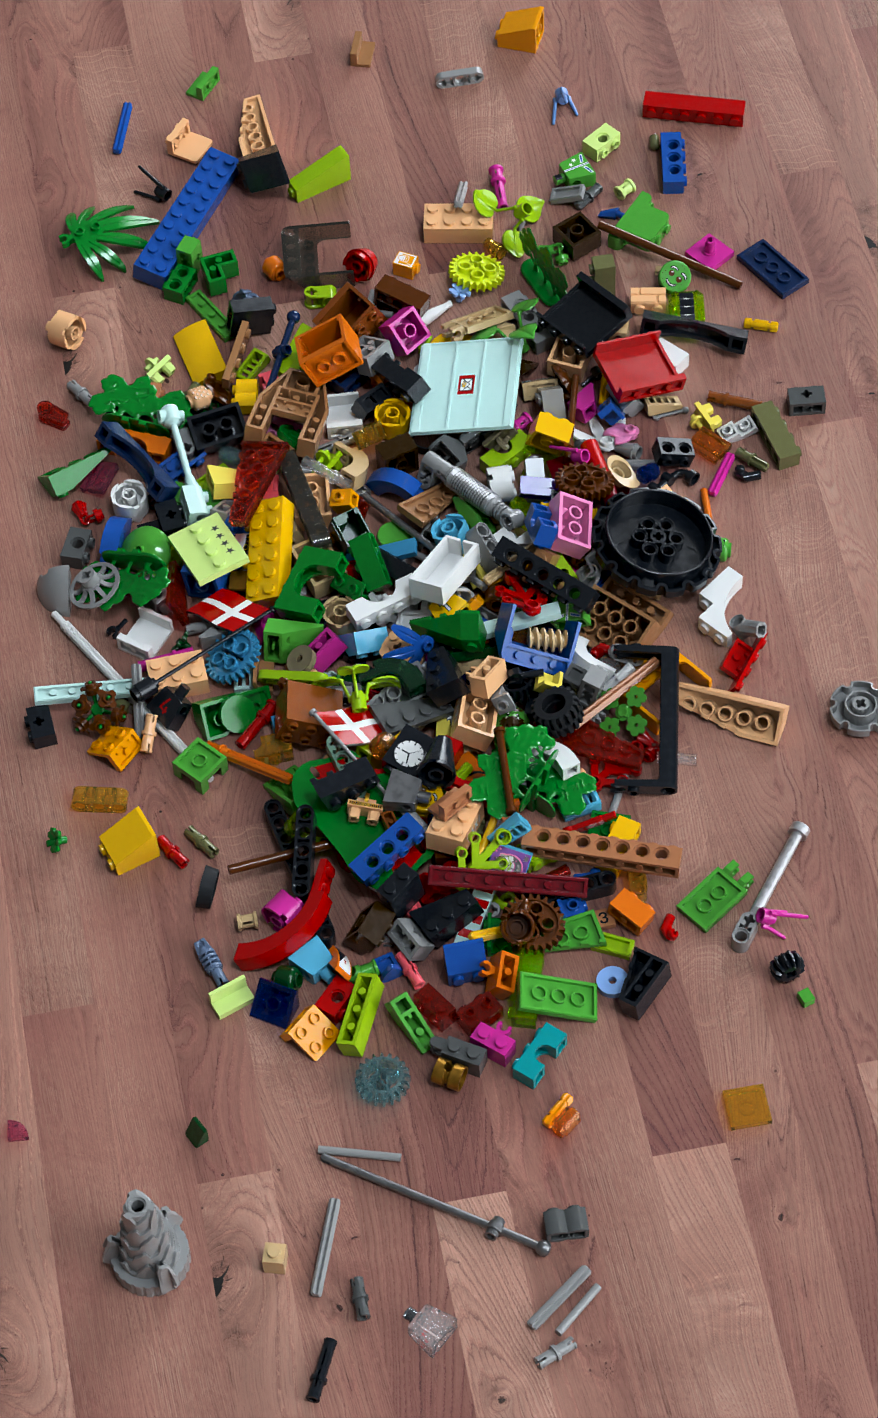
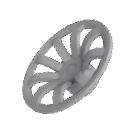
M97 562L87 566L72 581L69 593L70 600L76 607L81 609H93L103 605L118 589L120 583L119 571L113 564L108 562ZM102 566L99 572H95L93 569L94 567ZM107 567L112 569L111 573L102 575ZM115 576V582L113 583L104 581ZM76 582L81 584V587L74 591ZM100 585L112 588L108 595L99 587ZM94 590L103 597V599L96 603ZM83 592L81 599L76 601L74 596ZM89 592L90 604H83Z

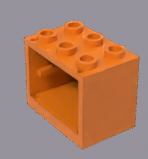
M341 313L294 337L299 365L317 388L364 364L358 335Z

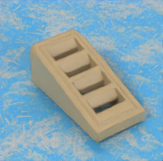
M678 396L642 398L645 405L644 409L648 416L683 408Z

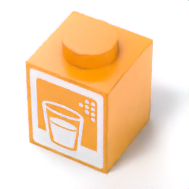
M402 251L398 252L392 263L393 275L413 280L415 274L419 273L421 267L418 256Z

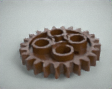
M576 462V465L569 463V467L563 465V469L558 468L554 478L555 488L558 489V492L562 491L585 500L589 499L591 502L593 498L600 500V497L606 498V495H610L615 482L611 471H606V467L600 468L599 464L593 466L592 462L589 465L586 462H583V464Z
M531 893L529 898L522 894L520 900L514 897L513 903L509 901L507 907H504L500 918L501 923L507 918L509 912L519 908L524 899L529 900V914L535 921L533 937L526 944L518 946V951L525 948L526 954H528L529 950H532L533 954L536 955L537 950L544 954L545 948L551 951L553 946L557 947L559 941L563 938L566 923L563 920L564 913H559L560 907L554 908V901L547 903L548 897L541 900L540 894L536 898H533Z

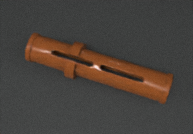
M709 390L707 402L723 404L725 407L729 405L751 410L752 406L763 403L762 400L759 401L729 395L728 392L724 394Z

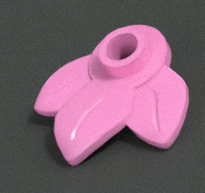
M615 423L603 432V436L615 437L614 444L620 445L635 440L638 437L639 428L632 424Z

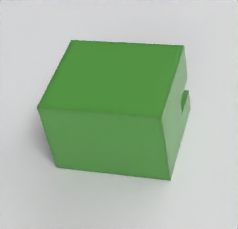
M808 987L797 992V998L804 1008L815 1003V997Z

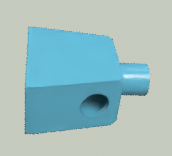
M317 935L288 957L289 966L297 967L302 973L303 978L311 984H317L322 979L327 984H330L336 976L333 972L334 968L329 964L333 956Z

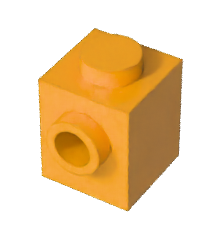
M352 488L332 489L331 496L329 497V507L337 514H342L355 507L358 508L359 495Z

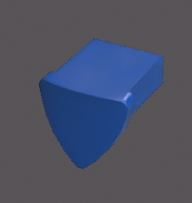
M392 951L375 958L382 983L392 981L403 975V969L399 966Z

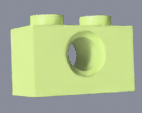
M604 123L582 141V153L595 162H599L611 151L619 147L620 132Z

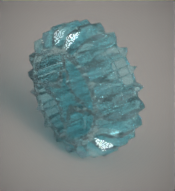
M382 1052L380 1057H376L373 1054L372 1059L366 1058L365 1064L360 1063L359 1070L356 1071V1090L360 1092L362 1099L366 1098L367 1103L373 1101L375 1106L378 1103H382V1106L385 1107L386 1102L393 1106L394 1100L400 1102L401 1096H406V1090L410 1088L411 1076L409 1075V1068L405 1066L404 1061L399 1060L398 1056L392 1059L390 1053L387 1057H384ZM376 1071L374 1075L370 1076V1078L367 1079L371 1073ZM398 1080L397 1084L394 1087L390 1088V1086L396 1083L395 1081Z

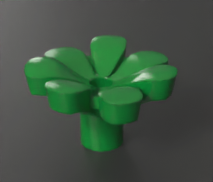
M51 827L48 832L50 840L46 841L47 847L51 846V853L59 852L60 845L67 843V836H61V831Z

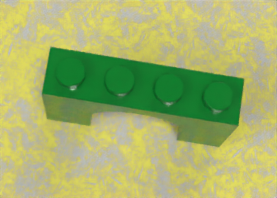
M304 545L286 583L283 585L278 599L275 601L274 609L281 618L319 624L326 611L325 607L319 599L301 596V589L309 579L318 575L342 578L349 564L342 552Z

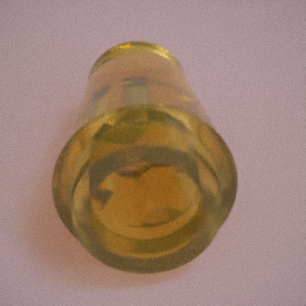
M491 238L485 239L483 246L492 258L496 257L497 260L505 258L507 250L503 244Z

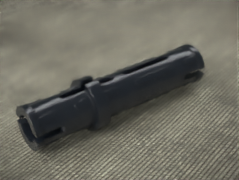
M324 1338L315 1372L310 1377L311 1385L306 1399L310 1402L319 1403L323 1387L327 1384L328 1379L326 1377L337 1345V1341L333 1338Z

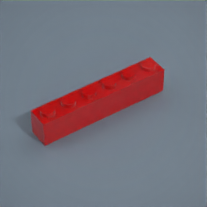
M645 91L642 117L743 127L746 101Z

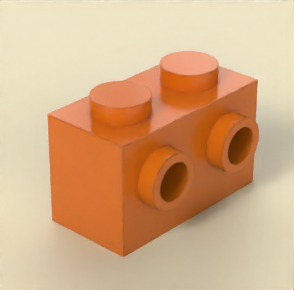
M625 887L610 902L607 913L636 936H639L648 927L656 913L651 905L642 902L634 892L628 891Z

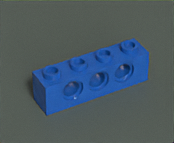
M660 132L663 194H684V186H687V176L683 175L686 174V164H683V161H685V151H682V149H685V140L681 139V132Z
M406 812L348 865L350 870L366 887L370 884H375L384 871L392 869L395 861L405 857L414 844L417 845L424 839V828ZM401 835H408L406 840H398ZM386 848H393L390 854H384ZM372 861H378L376 867H369Z

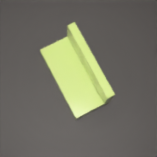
M244 974L208 993L210 1005L220 1020L255 1002V997L247 986Z

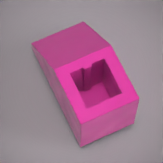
M591 382L577 395L575 419L584 424L597 414L596 394L594 385ZM570 400L567 402L568 411Z

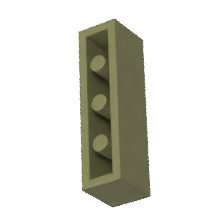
M772 400L752 406L751 418L757 426L758 432L778 470L799 465L800 456H802L799 446H796L793 434L789 433L786 421L780 417L779 408L774 406Z

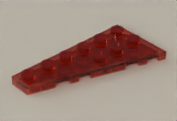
M241 441L242 452L239 453L240 464L237 466L234 484L236 490L233 492L234 502L229 516L231 527H247L290 449L288 442Z

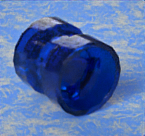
M652 462L639 467L636 472V477L642 484L650 483L660 475L658 465Z

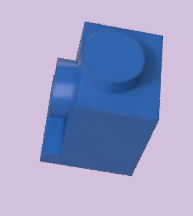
M579 897L556 900L557 907H560L559 913H564L563 919L588 911L586 901H581Z

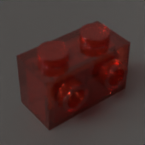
M429 983L413 995L414 1004L420 1014L422 1013L431 1025L438 1028L441 1032L457 1020L456 1008Z
M489 990L484 994L477 995L471 1003L461 1006L456 1012V1022L469 1037L480 1022L492 1026L504 1017L503 1006Z

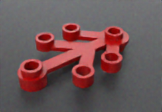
M510 569L506 570L504 581L507 585L512 586L515 591L499 585L495 587L494 595L502 597L501 603L516 604L528 616L540 614V605L547 604L548 595L540 593L541 586L537 584L535 586L530 585V588L525 592L519 584V577L509 571ZM533 595H537V598L535 600L530 598Z
M605 741L603 743L605 769L601 773L598 771V764L601 762L600 754L592 752L589 755L591 776L596 778L597 792L601 791L603 787H611V783H614L615 779H606L610 775H619L617 779H628L626 775L637 777L642 774V766L638 763L632 764L631 767H621L631 757H641L644 746L640 741H632L628 746V750L613 763L614 743L612 741Z

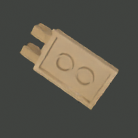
M494 305L441 324V328L444 330L449 327V331L442 333V336L445 338L450 337L452 341H460L466 334L514 319L512 311Z

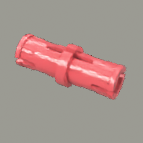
M402 951L398 952L395 955V959L402 967V973L408 977L415 990L422 988L426 982L419 974L417 965L409 961Z

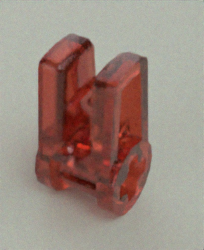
M49 401L38 403V418L42 424L62 431L69 427L70 420H68L69 413Z

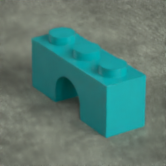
M547 1022L542 1028H538L534 1035V1040L526 1044L523 1055L520 1059L516 1058L511 1067L513 1069V1078L534 1090L545 1075V1065L539 1062L537 1058L541 1055H550L556 1059L567 1045V1034Z

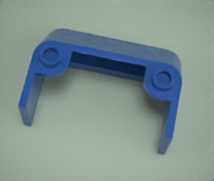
M502 602L494 631L499 658L505 659L507 663L533 670L543 669L544 673L552 675L559 671L565 674L573 660L582 623L566 620L564 630L568 632L567 646L563 648L561 654L558 648H555L554 653H551L550 647H548L546 652L543 649L538 651L535 647L531 649L526 644L512 641L514 633L512 622L517 605Z

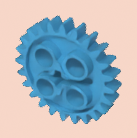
M248 629L246 631L243 630L215 647L212 651L207 652L210 656L205 658L208 662L205 664L209 676L218 684L221 682L223 685L226 682L231 685L233 680L237 683L239 677L244 679V674H250L249 669L255 668L254 662L259 661L256 656L261 655L259 650L262 647L259 645L260 641L257 639V636Z

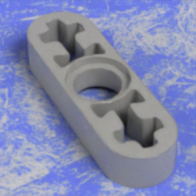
M480 67L445 71L435 76L436 85L441 89L477 84L484 79L483 71ZM458 76H463L462 79H455Z

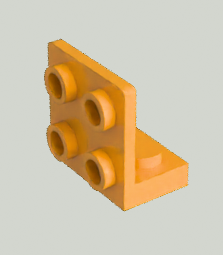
M111 725L108 726L104 735H100L97 740L92 742L87 753L93 756L107 757L116 771L122 772L140 751L142 740L133 728Z
M313 1004L305 1007L280 1037L285 1042L293 1040L313 1061H318L338 1038L340 1030Z

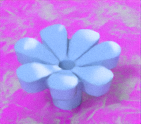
M453 283L452 288H449V294L456 297V302L461 303L465 297L471 296L469 288L462 289L463 285L456 286L457 284Z

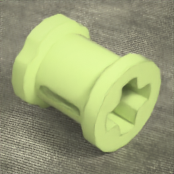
M627 178L623 184L615 186L613 191L619 200H624L626 195L636 191V185L631 179Z

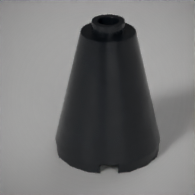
M438 735L433 739L417 767L418 778L422 780V784L431 789L443 787V789H446L453 785L456 779L453 742L445 735Z

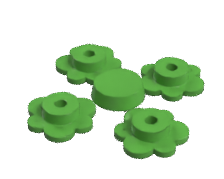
M632 686L629 690L630 692L626 693L627 704L619 705V698H617L605 707L606 710L616 708L615 714L617 718L606 717L605 721L600 723L599 728L602 730L604 737L608 736L611 739L616 737V732L620 731V726H618L619 720H627L628 725L626 729L630 731L632 736L636 737L640 733L645 732L644 727L647 726V720L642 718L640 714H637L635 717L632 716V709L630 708L633 706L640 707L642 703L646 702L647 696L644 694L645 690L643 688Z

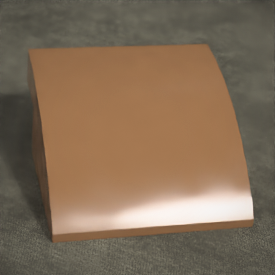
M610 575L602 588L596 584L593 585L592 588L601 596L590 611L591 626L581 627L579 635L590 640L587 646L591 648L600 643L610 646L615 643L652 645L669 624L674 614L645 595L635 592L634 589L626 588L617 583ZM607 654L604 655V656H606L607 658H609L610 660H612V659L609 657V655H607ZM612 660V661H614L615 663L619 664V665L622 666V667H624V666L626 665V664H624V663H621V662Z

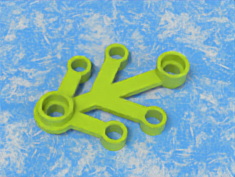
M505 828L498 829L494 834L493 841L480 854L479 843L481 835L476 831L470 832L468 840L471 842V865L468 868H498L505 870L508 867V861L505 858L498 857L496 860H486L500 845H507L511 842V833ZM500 833H504L502 839H499ZM477 835V839L472 841V837ZM458 846L454 851L455 856L458 858V867L466 868L465 858L468 855V851L466 848ZM460 850H464L462 856L458 854ZM504 860V865L500 867L499 862ZM454 887L455 889H457V890H459V891H461V890H463V889H466V888Z

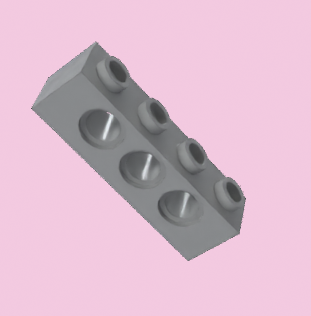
M517 290L501 298V307L511 311L514 305L528 300V298L520 290ZM533 307L528 311H523L521 319L523 326L530 323L537 324L534 339H525L534 353L538 355L552 349L556 338L551 335L547 328L543 329L538 324L537 309ZM516 312L513 313L514 319H511L510 322L515 325L516 329H519L520 326Z

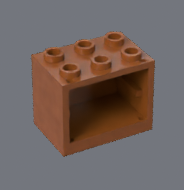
M347 281L316 315L312 322L317 326L341 313L358 335V338H360L362 335L373 337L379 329L378 327L387 318L372 302Z
M287 680L276 699L275 739L326 749V740L331 735L314 716L309 714V711L313 708L317 712L342 709L343 691Z

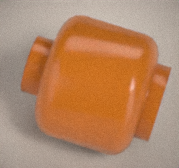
M273 255L264 260L262 271L270 280L281 281L287 275L288 266L280 257Z

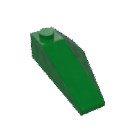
M269 685L193 702L194 720L206 742L223 738L230 734L228 730L224 729L218 717L219 707L225 699L232 695H243L252 701L257 713L266 705V701L271 699Z

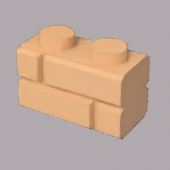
M666 287L631 288V313L640 315L644 313V310L666 313Z

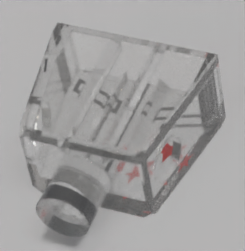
M428 1304L424 1305L420 1312L409 1307L403 1315V1318L410 1322L408 1325L409 1336L431 1358L437 1354L458 1328L457 1318Z

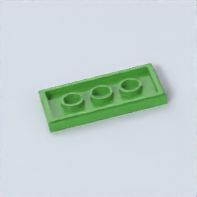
M520 971L518 973V1011L596 1023L597 984Z

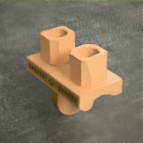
M366 793L365 798L358 797L357 800L348 799V821L357 823L360 816L367 817L368 825L377 826L380 813L383 812V805L376 804L377 800L370 799V793Z

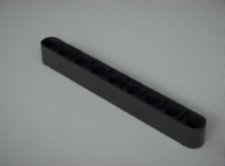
M276 799L266 801L264 804L266 821L279 852L293 849L295 835L281 803ZM293 859L284 861V864L292 880ZM301 870L299 873L302 874L299 875H305L308 870ZM305 888L300 889L298 894L305 893L306 890H303ZM327 915L321 927L314 934L321 939L328 950L333 945H336L335 929L329 915Z

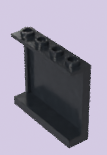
M581 271L576 275L579 283L544 315L538 311L536 315L538 318L537 322L543 329L547 328L552 336L555 338L559 337L565 346H571L577 355H583L587 359L593 354L596 343L607 341L633 315L626 303Z

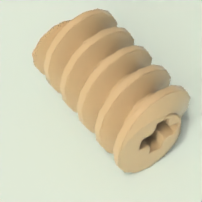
M530 626L528 627V648L532 649L535 646L536 650L539 651L540 647L543 646V650L546 652L548 647H550L551 653H554L555 648H558L561 654L563 648L567 646V630L561 633V630L557 629L554 633L552 628H549L547 632L545 628H541L539 632L538 628L534 627L531 632Z

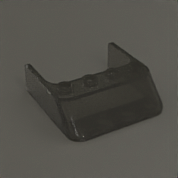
M350 222L296 225L283 228L281 239L285 277L303 288L325 285L342 288L347 281L354 287V270L319 273L317 245L322 240L350 238Z

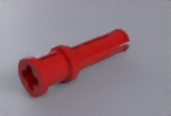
M268 699L262 710L257 711L254 721L235 741V744L240 749L245 750L265 725L271 723V716H274L276 711V701Z

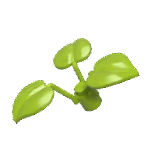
M475 189L473 191V203L480 215L490 218L493 216L494 211L514 210L513 214L519 221L514 226L513 231L506 230L503 233L502 243L505 249L515 258L522 257L524 251L519 238L521 231H517V228L524 220L529 223L538 221L545 201L533 196H521L517 200L516 205L497 209L498 201L493 192L486 189Z
M368 664L342 666L337 669V674L340 676L352 674L354 691L351 693V696L342 678L324 677L312 682V685L325 688L341 684L348 702L351 704L353 713H361L368 710L366 701L369 700L370 688H401L397 677L391 675L373 678L371 682H367L366 691L363 694L362 690H358L355 674L367 672L370 669Z

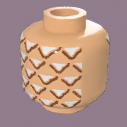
M202 385L189 389L185 396L186 400L190 402L191 409L194 411L208 408L213 399L211 390H207Z

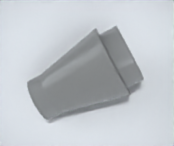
M624 443L615 445L614 451L629 459H640L643 448L638 443Z

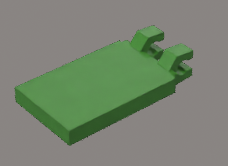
M733 859L724 869L717 867L676 905L677 910L704 933H707L747 895V889L754 883L752 880L754 876L747 872L736 881L733 877L739 872V864Z

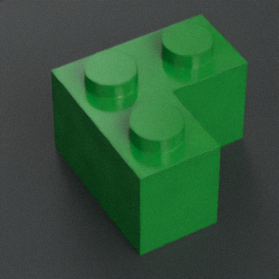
M233 249L199 258L201 272L211 297L228 292L226 279L239 276L238 261Z

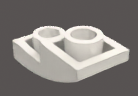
M750 415L735 424L730 421L717 429L724 444L742 440L759 431Z

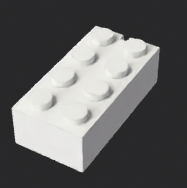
M445 535L408 578L411 596L444 605L481 562L479 544L463 540L462 553L461 539Z

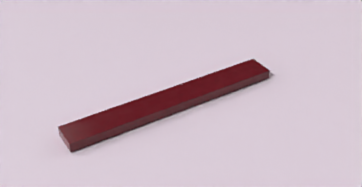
M428 865L427 885L587 898L588 878Z

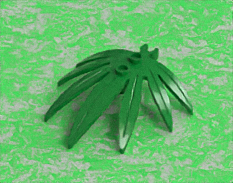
M134 205L107 208L88 220L96 209L95 206H92L82 211L78 220L75 213L66 215V225L71 234L59 235V241L62 243L63 248H68L71 244L75 243L87 265L101 282H104L102 268L94 252L122 272L126 273L127 270L121 259L111 249L99 242L144 249L148 241L134 235L113 231L159 225V220L132 215L111 217L118 213L135 209Z

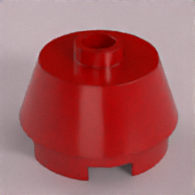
M359 248L352 249L346 254L343 259V265H345L348 272L346 275L355 282L368 281L372 278L377 268L378 260L370 249Z

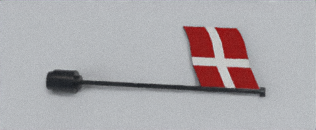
M222 588L186 610V613L199 616L212 625L231 632V634L159 679L155 680L147 676L129 690L131 697L136 703L144 702L158 693L159 682L268 614L275 613L274 606L272 605L267 608L258 605L236 592Z

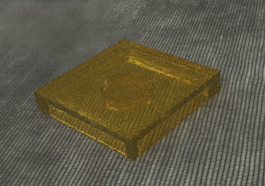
M763 1084L722 1091L731 1131L772 1124V1117Z

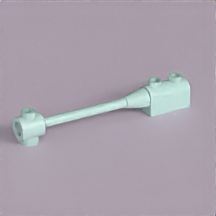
M167 404L157 411L158 424H164L167 429H171L185 475V486L181 487L179 498L187 526L210 516V509L213 507L206 504V502H209V494L207 491L203 492L202 487L199 486L191 473L178 429L182 421L185 420L184 411H179L175 404Z

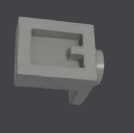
M503 685L500 686L492 695L491 701L498 714L502 715L514 711L516 705Z

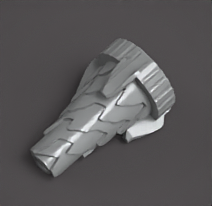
M137 1189L128 1193L119 1221L120 1232L116 1236L109 1235L104 1240L103 1247L105 1250L102 1256L103 1263H109L111 1268L113 1267L115 1276L121 1283V1286L128 1289L132 1294L135 1293L142 1297L164 1295L180 1285L181 1281L186 1278L191 1263L188 1239L180 1227L183 1218L175 1211H171L167 1206L159 1209L147 1195Z

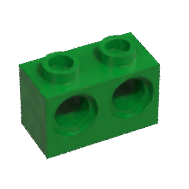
M178 263L175 269L171 271L169 279L162 286L164 299L184 305L186 302L185 297L190 295L198 282L197 269Z

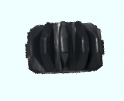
M789 950L785 953H780L779 956H775L774 960L770 962L771 966L769 967L772 976L779 983L794 981L795 978L800 977V974L805 971L803 958L796 951L790 952Z

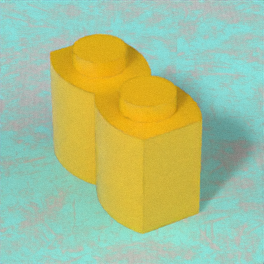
M236 379V385H232V394L235 395V398L231 399V403L238 402L242 414H250L259 394L258 379Z

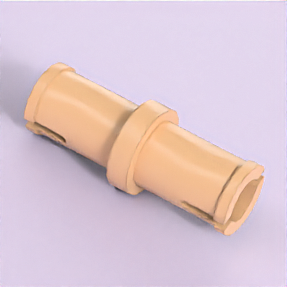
M147 713L145 715L144 730L141 731L143 737L140 752L143 753L145 751L147 754H152L154 737L157 735L155 729L158 715L153 716V714Z

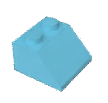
M387 626L337 636L348 646L345 650L348 656L356 655V658L359 659L368 657L367 653L373 652V656L380 655L379 650L384 640L388 637Z

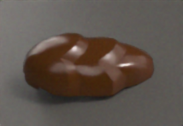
M556 364L551 365L552 371L565 393L563 394L564 399L568 402L570 400L572 378L560 366Z
M208 373L207 377L204 378L203 386L207 390H211L213 400L223 406L231 404V392L228 389L222 388V382L216 380L215 374Z

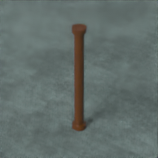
M498 726L493 729V732L497 739L507 804L505 811L506 815L511 816L518 812L514 804L504 739L505 728Z

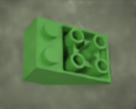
M268 618L263 631L264 661L287 663L290 652L297 646H308L324 630V624Z

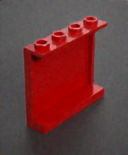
M660 330L596 343L593 357L618 403L683 390L687 377L684 373L678 374L659 341Z

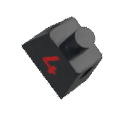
M181 683L178 688L166 686L146 707L153 715H158L157 719L166 729L179 731L192 707V703L185 697L191 689L184 683Z

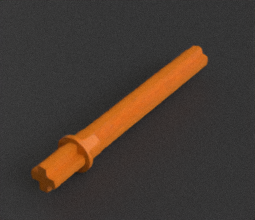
M207 741L210 746L225 755L230 762L287 785H290L292 782L293 774L231 750L224 744L219 745L212 741Z

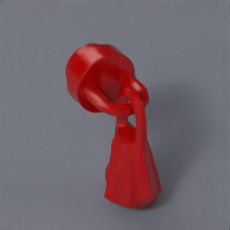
M76 500L72 504L71 510L78 516L83 525H88L95 521L100 523L105 519L101 508L98 510L97 508L93 509V513L88 515L85 502Z
M645 730L644 733H640L635 738L636 741H640L648 746L642 751L641 757L645 762L649 763L657 759L659 743Z

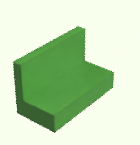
M212 66L207 73L202 71L187 90L186 95L204 101L220 80L219 68Z

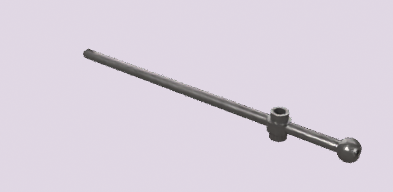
M328 1154L321 1155V1161L485 1228V1236L490 1240L495 1241L497 1237L502 1235L535 1249L539 1256L545 1257L550 1253L551 1244L549 1241H536L505 1228V1220L500 1216H494L490 1221Z

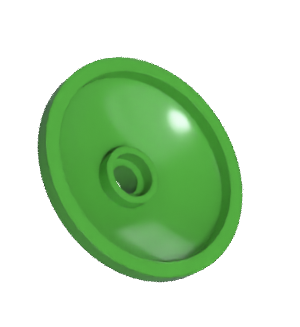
M142 526L133 530L125 538L122 548L128 552L141 548V552L156 555L165 562L166 567L170 561L171 545L169 539L163 531L156 527ZM130 569L129 571L132 574H137L142 570Z

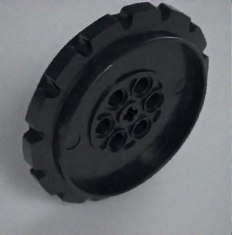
M648 487L630 489L629 494L619 492L609 498L606 506H601L594 517L591 547L597 549L595 553L596 560L603 570L611 572L612 579L626 588L634 589L637 593L652 597L663 595L665 598L683 596L685 590L693 593L706 585L707 579L714 576L720 563L719 557L722 553L721 537L715 534L717 526L708 514H703L698 504L687 497L677 495L676 492L661 488L649 489Z

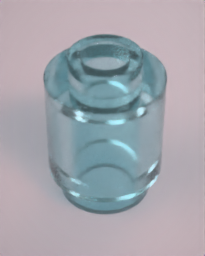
M223 446L219 452V460L222 463L239 468L244 451L231 446Z

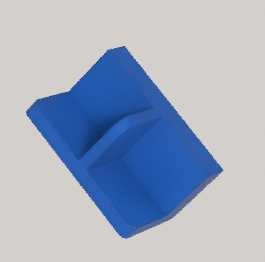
M611 396L597 407V415L601 419L604 418L609 425H614L620 419L623 420L625 418V413L621 411Z

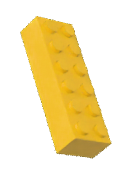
M284 496L251 502L248 549L250 562L247 566L246 599L267 608L275 605V601L278 599L283 585L286 583L291 572L294 504Z

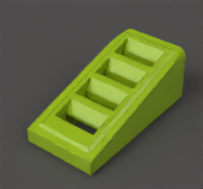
M254 347L236 371V377L239 379H254L271 361L270 357ZM242 373L248 374V377L243 376Z

